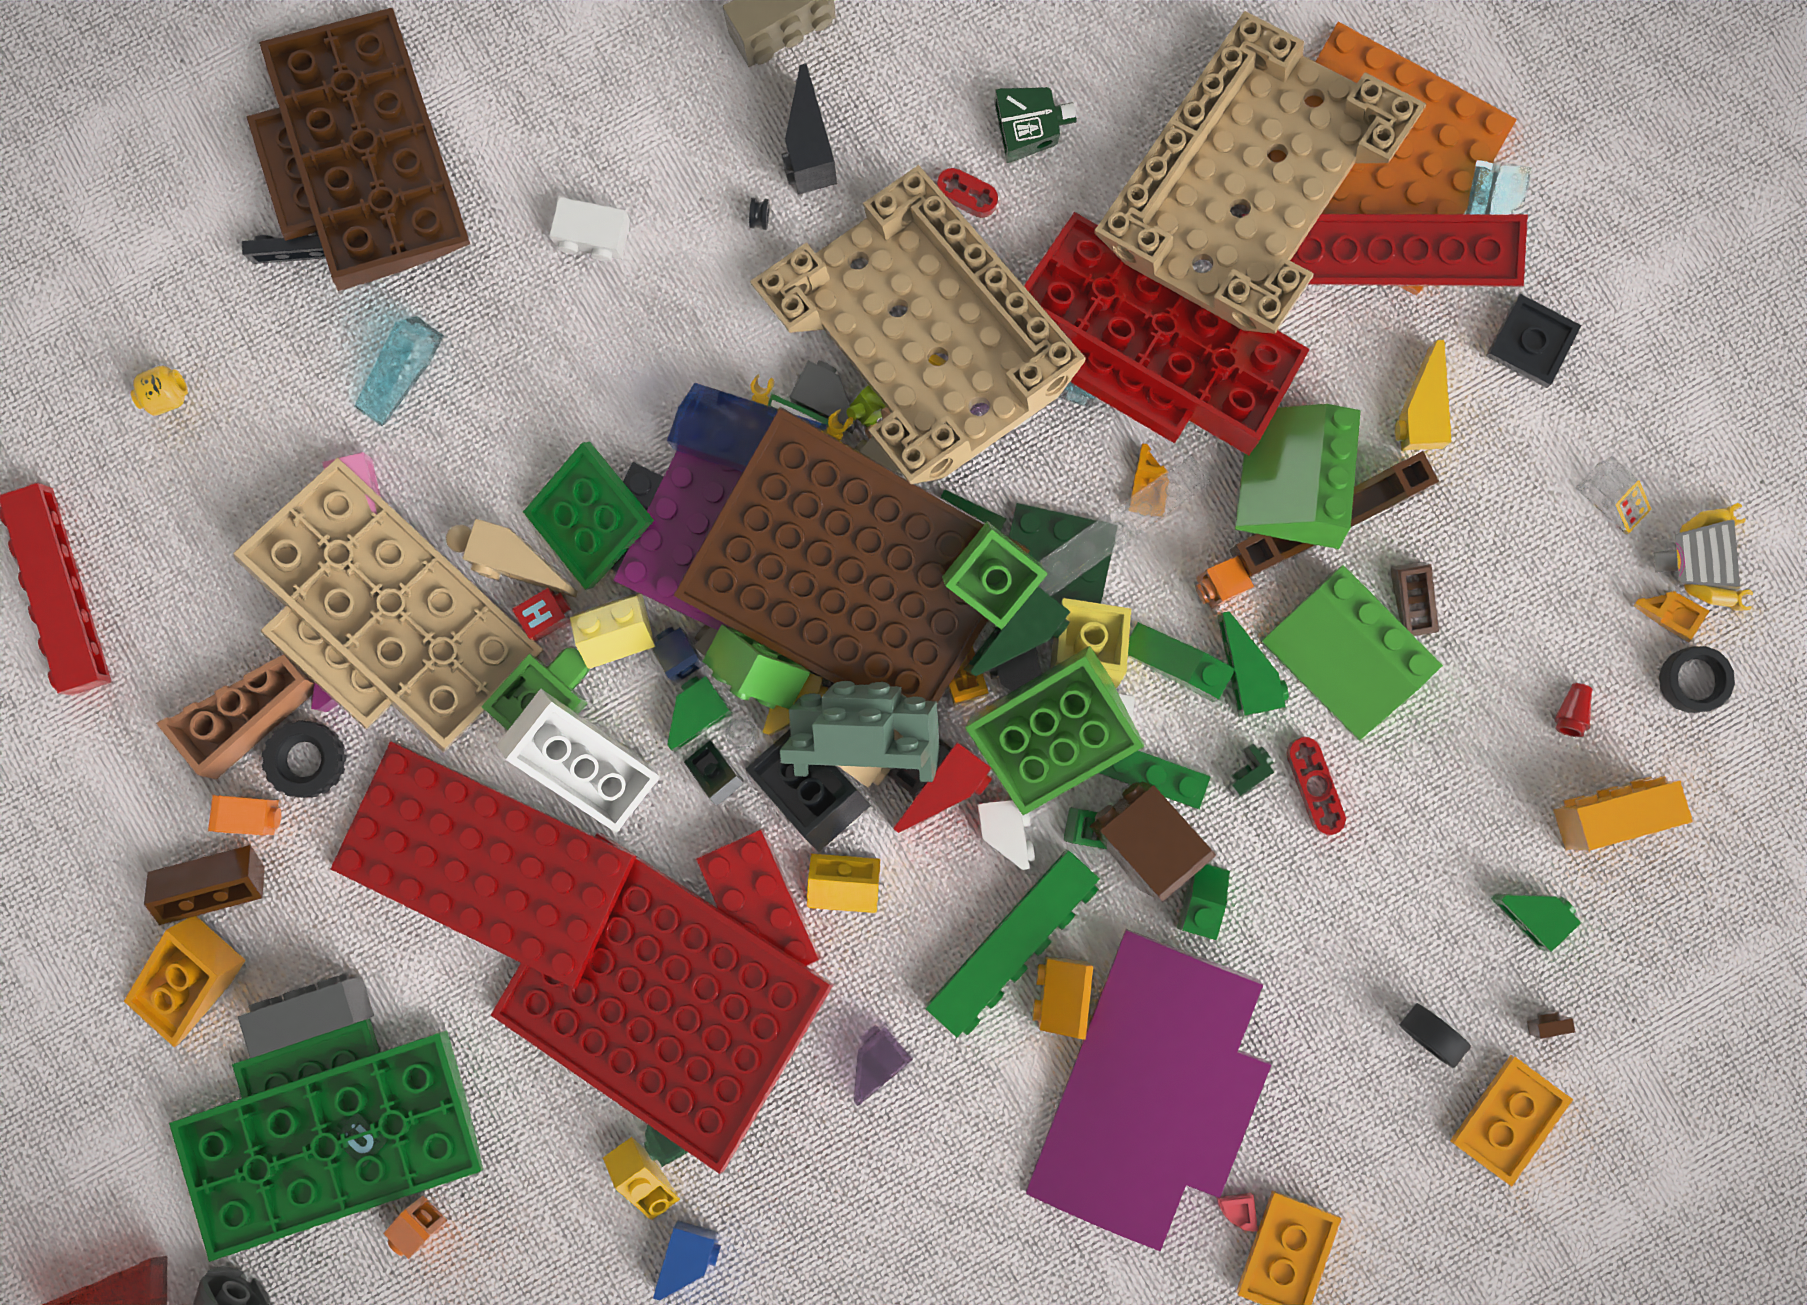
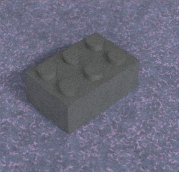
M345 973L317 982L318 990L315 984L282 994L284 1001L280 995L248 1005L250 1013L238 1016L249 1057L253 1058L373 1017L374 1013L363 977L359 976L350 979L349 973Z

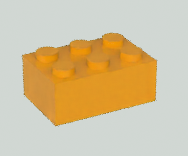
M1649 776L1630 781L1631 785L1622 787L1612 786L1597 790L1595 795H1579L1564 799V806L1555 808L1553 811L1565 850L1590 851L1692 823V816L1681 780L1667 781L1665 776L1654 778Z

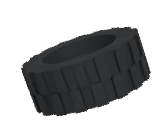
M298 720L295 723L288 722L283 724L282 728H277L272 732L271 738H268L265 742V750H262V770L266 773L267 781L274 785L273 788L278 792H284V795L290 797L313 798L318 797L321 793L329 792L330 788L333 785L336 786L340 781L339 778L345 771L344 763L347 761L344 754L345 747L343 742H340L338 739V734L329 730L330 727L317 722ZM301 742L312 743L321 754V763L318 770L306 777L294 774L287 762L291 748Z

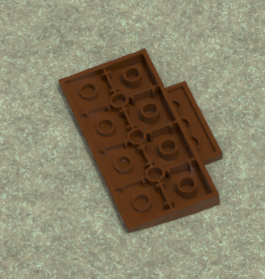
M393 7L259 42L279 108L246 117L285 241L318 232L332 280L338 291L410 269L470 245Z

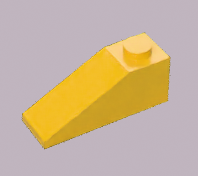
M1437 340L1428 348L1399 415V420L1395 423V438L1401 443V451L1443 449L1452 442L1444 340Z

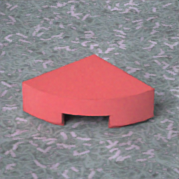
M1252 1193L1216 1197L1220 1210L1232 1224L1246 1231H1258L1254 1195Z

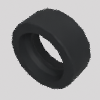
M1693 646L1681 649L1668 657L1662 665L1659 682L1665 699L1674 708L1686 713H1700L1721 707L1731 697L1735 686V677L1729 660L1721 652L1707 646ZM1691 659L1705 661L1715 675L1714 690L1709 697L1703 700L1688 698L1679 686L1678 673L1680 668Z
M1418 1003L1414 1005L1399 1024L1409 1036L1451 1068H1455L1471 1048L1469 1042L1457 1031Z

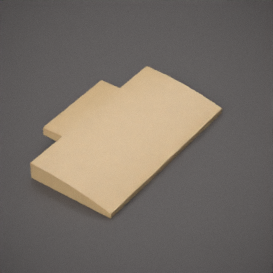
M338 457L233 553L234 559L285 606L282 611L261 629V633L366 730L392 705L444 753L485 711L481 706L527 655L531 654L538 657L543 651L535 641L528 638L527 634ZM366 496L375 503L377 515L371 512Z

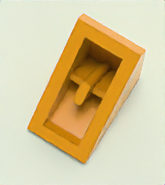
M973 646L948 686L954 706L987 697L989 694L983 674L974 676L964 670L975 655Z

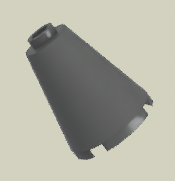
M221 1266L211 1268L201 1278L192 1305H269L270 1300L267 1291L258 1280L253 1278L250 1283L241 1277L244 1271Z

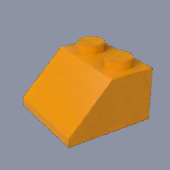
M1045 956L1044 964H1038L1036 985H1041L1042 988L1040 1000L1034 999L1032 1021H1038L1037 1027L1040 1031L1086 1040L1093 966L1090 963L1081 960Z

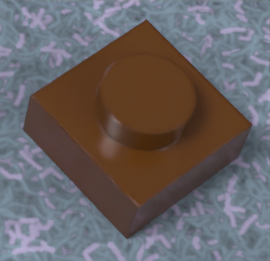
M1558 1010L1537 1013L1538 1019L1527 1021L1529 1035L1540 1039L1576 1032L1573 1018L1560 1015Z

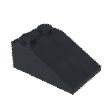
M807 63L799 67L785 136L787 152L781 153L788 184L796 185L798 195L837 184L835 161Z
M789 729L745 770L799 833L820 852L871 805L836 766L808 765L807 776H795L794 764L781 763L780 749L791 737V730Z

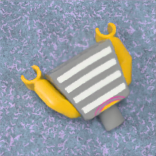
M1736 503L1725 509L1701 511L1684 523L1680 528V532L1675 534L1676 550L1654 552L1655 573L1678 571L1679 586H1684L1689 595L1708 604L1730 607L1735 611L1750 610L1751 607L1744 606L1741 599L1743 595H1753V592L1751 590H1738L1740 589L1735 526L1744 523L1746 519H1737L1733 511L1742 508V505Z

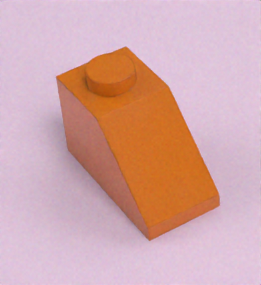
M213 795L208 831L274 835L275 829L279 827L281 822V809L278 808L279 800Z
M421 1196L408 1206L383 1234L388 1238L387 1243L396 1254L400 1256L405 1255L409 1259L448 1220L424 1196Z

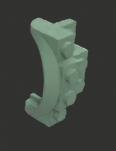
M841 681L833 684L822 698L820 694L815 693L802 695L789 709L791 737L780 749L781 763L794 764L795 776H807L808 765L919 769L921 782H933L939 760L937 701H925L922 697L907 698L901 694V687H889V684L885 682L855 685L851 681ZM894 729L898 731L903 736V738L894 740Z

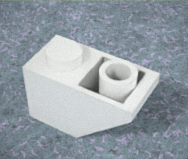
M1013 800L977 804L981 839L1020 869H1030L1029 861H1035L1032 840H1026L1024 826H1030L1029 813L1023 816Z

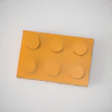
M1510 1055L1453 1135L1450 1142L1512 1187L1573 1099L1517 1057Z
M1272 1190L1236 1290L1237 1295L1262 1305H1312L1342 1218L1339 1215Z

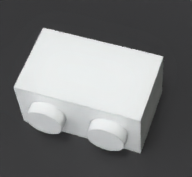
M559 196L549 236L555 246H558L557 249L564 253L576 255L578 251L591 253L593 258L601 261H611L612 258L622 260L630 218L626 210Z

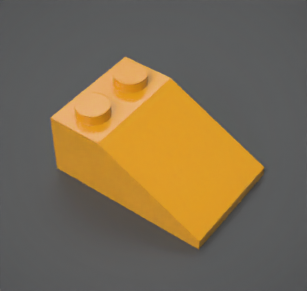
M197 916L187 918L166 929L123 1002L173 1047H176L229 987L244 964L245 959Z

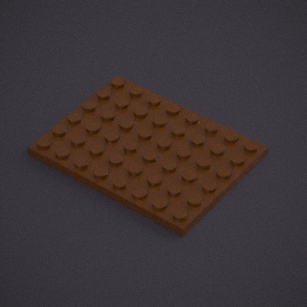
M779 407L675 590L674 596L833 683L851 681L855 685H869L875 682H885L889 684V687H901V694L907 698L922 697L925 701H937L938 704L988 621L985 616L947 588L942 576L985 523L921 486L910 484L905 477L786 409ZM1008 537L1025 552H1030L1029 548Z

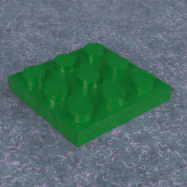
M590 441L582 442L523 511L525 516L585 590L594 588L654 521Z

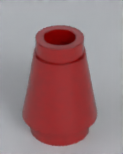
M1573 683L1554 719L1557 723L1555 729L1559 733L1571 737H1583L1585 731L1590 729L1593 691L1590 686L1581 683Z

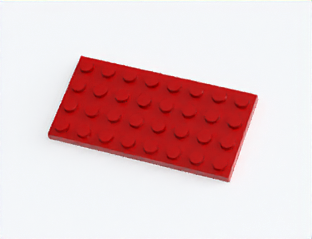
M390 741L330 870L571 988H577L637 856L400 744Z

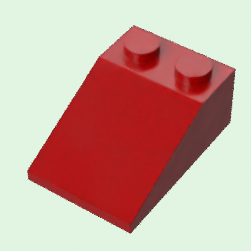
M957 742L936 770L933 782H927L893 829L900 833L971 797L973 793L978 796L981 795L993 779L987 775L992 768Z

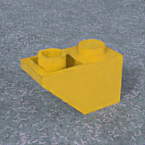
M630 1137L602 1157L615 1189L650 1220L664 1213L669 1207L680 1200L677 1192L653 1157L633 1137Z

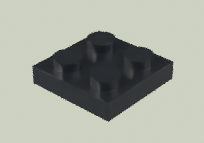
M1519 294L1515 298L1486 357L1548 388L1552 385L1582 325Z

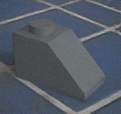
M808 360L789 396L790 401L827 419L835 411L841 409V412L838 414V421L842 425L848 419L846 411L850 406L840 376L836 374L837 370L826 362L819 360L815 364ZM853 421V424L845 431L853 434L855 430V421Z

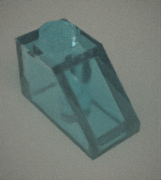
M1477 160L1466 214H1513L1525 203L1532 168L1507 162Z

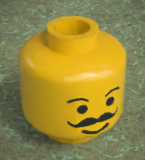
M161 365L137 374L133 380L134 389L130 392L131 398L138 409H144L147 413L157 416L181 407L184 403L185 395L188 393V388L179 371L176 369L171 370L169 367Z

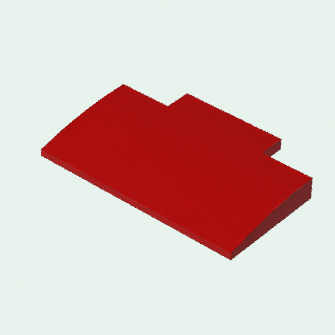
M1074 212L1024 284L1027 291L1085 357V362L1070 382L1174 444L1188 421L1249 456L1264 434L1310 349L1278 330L1275 334L1242 330L1129 267L1095 234V229L1098 225Z

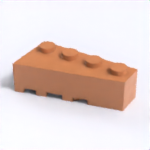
M283 654L244 675L242 680L230 686H223L214 691V695L199 703L194 702L183 708V711L171 718L166 717L156 724L197 775L217 780L313 695L315 682Z

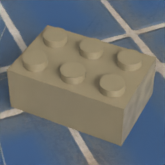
M732 0L722 6L729 36L748 67L756 63L761 65L768 62L777 51L784 47L792 48L803 40L805 35L814 30L822 31L826 29L833 19L836 18L834 0Z

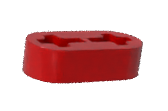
M948 168L939 175L937 187L955 207L980 218L988 217L996 210L998 194L990 184L956 168ZM953 179H957L958 187L965 192L956 188L952 192L946 191L947 184L944 182L950 183ZM983 193L987 194L988 202L991 204L985 203L982 208L978 207L977 199L970 194L976 197H981Z

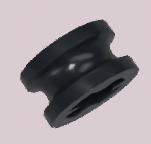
M751 198L749 211L750 228L754 229L755 226L760 225L762 229H768L769 199L765 198L764 201L759 202L757 198Z

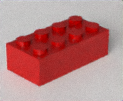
M760 829L696 858L718 909L806 966L821 958L764 829Z

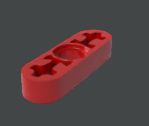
M1297 738L1288 745L1286 755L1311 824L1320 834H1337L1344 828L1346 816L1321 748L1312 738ZM1302 743L1304 748L1310 747L1312 749V754L1308 755V761L1310 766L1318 764L1319 770L1309 771L1304 775L1301 774L1300 769H1306L1307 765L1303 758H1296L1295 753L1300 751L1299 744ZM1312 776H1319L1325 782V790L1320 796H1313L1307 790V782ZM1330 797L1332 803H1326L1325 807L1328 813H1335L1337 818L1332 821L1333 827L1331 829L1328 825H1321L1320 819L1324 817V811L1322 806L1314 808L1313 802H1321Z

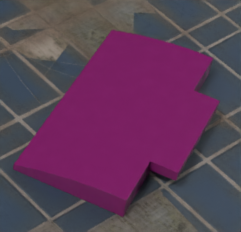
M1125 929L1087 1028L1086 1040L1083 1039L1025 1194L1100 1228L1161 1252L1186 1186L1218 1198L1221 1197L1272 1066L1270 1061L1239 1050L1263 988L1260 979Z

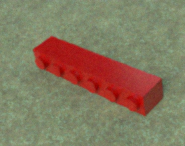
M35 483L1 494L0 519L8 528L11 538L8 541L9 550L13 557L17 559L21 571L18 573L19 583L23 590L27 592L30 601L28 613L31 620L37 625L40 634L38 646L41 653L47 657L50 667L48 679L51 686L58 694L73 696L112 683L53 488Z

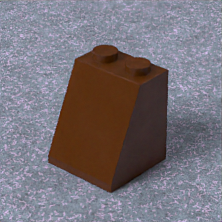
M1143 781L1141 783L1136 782L1123 791V798L1115 805H1108L1100 810L1095 816L1096 821L1090 825V828L1138 890L1163 902L1217 855L1154 785Z

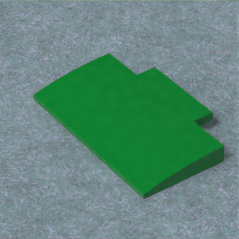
M370 1018L232 1064L241 1099L169 1123L209 1262L484 1170L467 1098L448 1031L445 1030L380 1052ZM360 1124L366 1131L359 1133L356 1128ZM371 1134L373 1137V1146L366 1153L357 1152L348 1143V1141L354 1140L358 1145L364 1147L367 1145V1140L363 1136Z

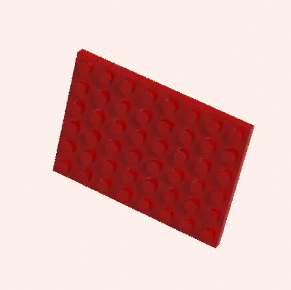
M596 833L595 837L632 853L603 833ZM637 856L577 988H571L520 963L490 1016L720 1174L725 1171L834 984Z

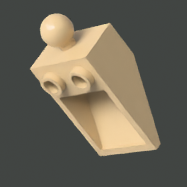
M475 518L472 530L465 525H455L448 530L446 534L448 547L455 552H464L462 559L472 564L471 570L479 573V575L499 581L500 575L545 589L550 588L555 592H561L571 597H577L578 591L523 538L511 529Z

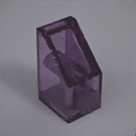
M886 1023L880 1028L874 1024L859 1037L863 1043L859 1045L854 1089V1102L857 1106L861 1105L913 1060V1055Z

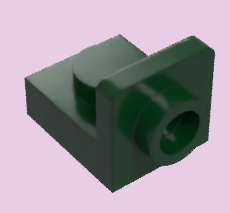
M1251 744L1243 749L1255 767L1251 769L1249 764L1231 775L1234 781L1227 787L1234 797L1242 796L1275 773L1270 766L1273 764V760L1262 746L1257 748L1255 744Z

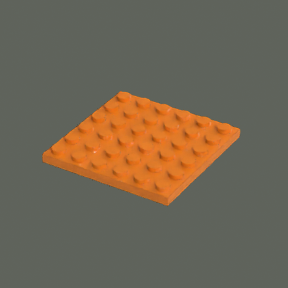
M1337 22L1317 57L1316 63L1355 83H1358L1366 72L1426 103V107L1390 162L1355 163L1321 214H1464L1517 119L1348 26ZM1312 95L1307 97L1304 102L1309 107H1318L1323 103V100L1319 96ZM1273 150L1267 157L1273 162H1281L1287 155L1281 150ZM1399 286L1415 296L1423 288V286Z

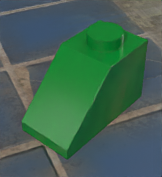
M697 675L681 686L683 692L676 697L667 743L671 751L676 752L733 713L707 676L700 679Z
M1206 864L1190 878L1177 929L1217 941L1227 905L1229 870Z
M1495 894L1491 898L1515 925L1543 951L1552 952L1582 923L1574 915L1576 912L1574 906L1562 896L1557 898L1547 895Z

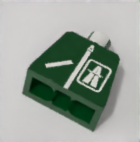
M1051 88L995 89L994 105L1006 163L1054 147L1059 142V126L1077 122L1074 103L1054 105Z

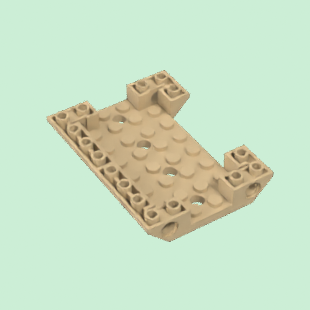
M1244 11L1095 229V234L1126 265L1242 330L1275 334L1313 277L1312 272L1291 262V258L1355 163H1389L1422 114L1426 103L1366 72L1358 83L1353 82L1303 56V40ZM1315 95L1319 96L1323 103L1318 107H1309L1305 104L1304 100L1309 96ZM1273 150H1281L1287 157L1281 162H1273L1267 155ZM1240 204L1245 205L1249 208L1250 212L1245 217H1235L1230 212L1232 207ZM1199 260H1207L1213 267L1206 273H1198L1194 270L1193 265Z
M917 165L863 203L867 218L817 253L812 250L807 242L750 281L751 285L789 333L825 330L871 389L878 395L891 414L871 427L869 433L910 484L943 479L1058 398L1085 362L1084 355L924 170ZM864 258L868 260V264L862 269L850 267L856 259ZM898 305L908 308L907 312L901 317H893L889 314L891 309ZM941 353L948 356L946 363L940 366H934L928 361L931 355ZM977 403H985L990 407L988 412L982 416L973 415L970 410Z

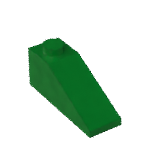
M1227 611L1219 614L1217 619L1226 661L1229 666L1235 668L1231 677V684L1238 717L1285 708V701L1289 699L1285 680H1280L1277 670L1231 612Z
M1137 622L1129 637L1128 657L1211 702L1220 699L1235 671V668L1215 657Z

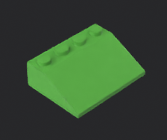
M1332 404L1278 407L1249 456L1245 453L1243 454L1235 530L1339 549L1351 528L1361 410Z
M1344 565L1333 570L1261 640L1281 663L1358 741L1418 691L1443 666Z
M1091 646L1086 647L975 713L965 726V729L1023 816L1144 747V743L1109 674Z

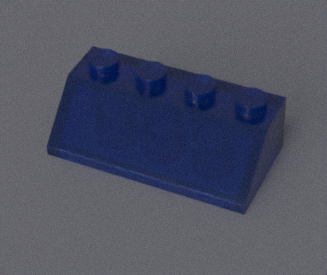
M694 383L678 407L667 441L673 450L743 472L778 409ZM798 416L822 431H827V424Z

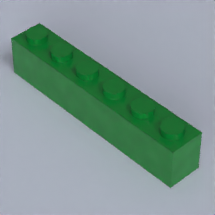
M1065 850L925 1005V1009L956 1038L962 1032L966 1036L969 1035L981 1021L977 1017L978 1014L986 1006L992 1009L1004 996L1005 993L1001 989L1009 980L1015 983L1026 972L1028 966L1024 963L1032 954L1040 956L1052 942L1048 938L1057 927L1063 930L1076 915L1072 910L1080 901L1086 904L1097 893L1099 888L1095 884L1100 878L1069 850Z

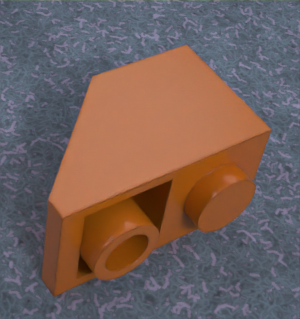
M1239 556L1206 569L1196 578L1198 584L1195 585L1200 600L1203 604L1209 603L1211 609L1254 587Z

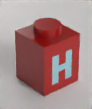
M546 588L512 608L528 638L535 642L570 622V617L567 614L571 610L569 603L561 592L555 594L550 588Z

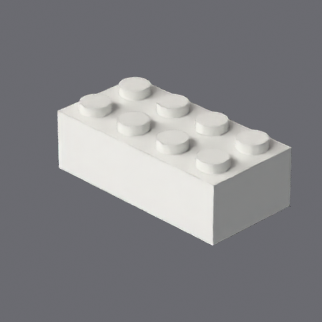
M542 689L538 691L496 745L507 761L616 833L660 778L648 762Z

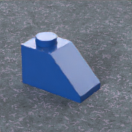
M679 1220L676 1222L653 1299L662 1300L703 1277L709 1265L716 1266L722 1246L715 1243L718 1232Z

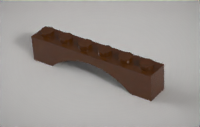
M1424 451L1354 486L1351 527L1431 488L1439 482ZM1256 534L1236 544L1229 551L1233 558L1239 556L1249 577L1252 578L1315 545Z

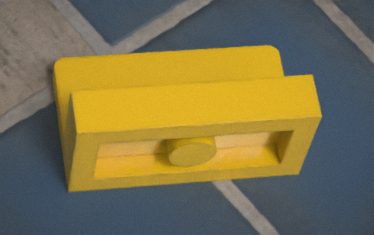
M811 853L808 873L807 907L868 913L877 912L881 859Z

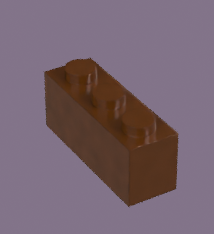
M247 845L147 872L144 905L160 926L262 899L265 866L252 846Z

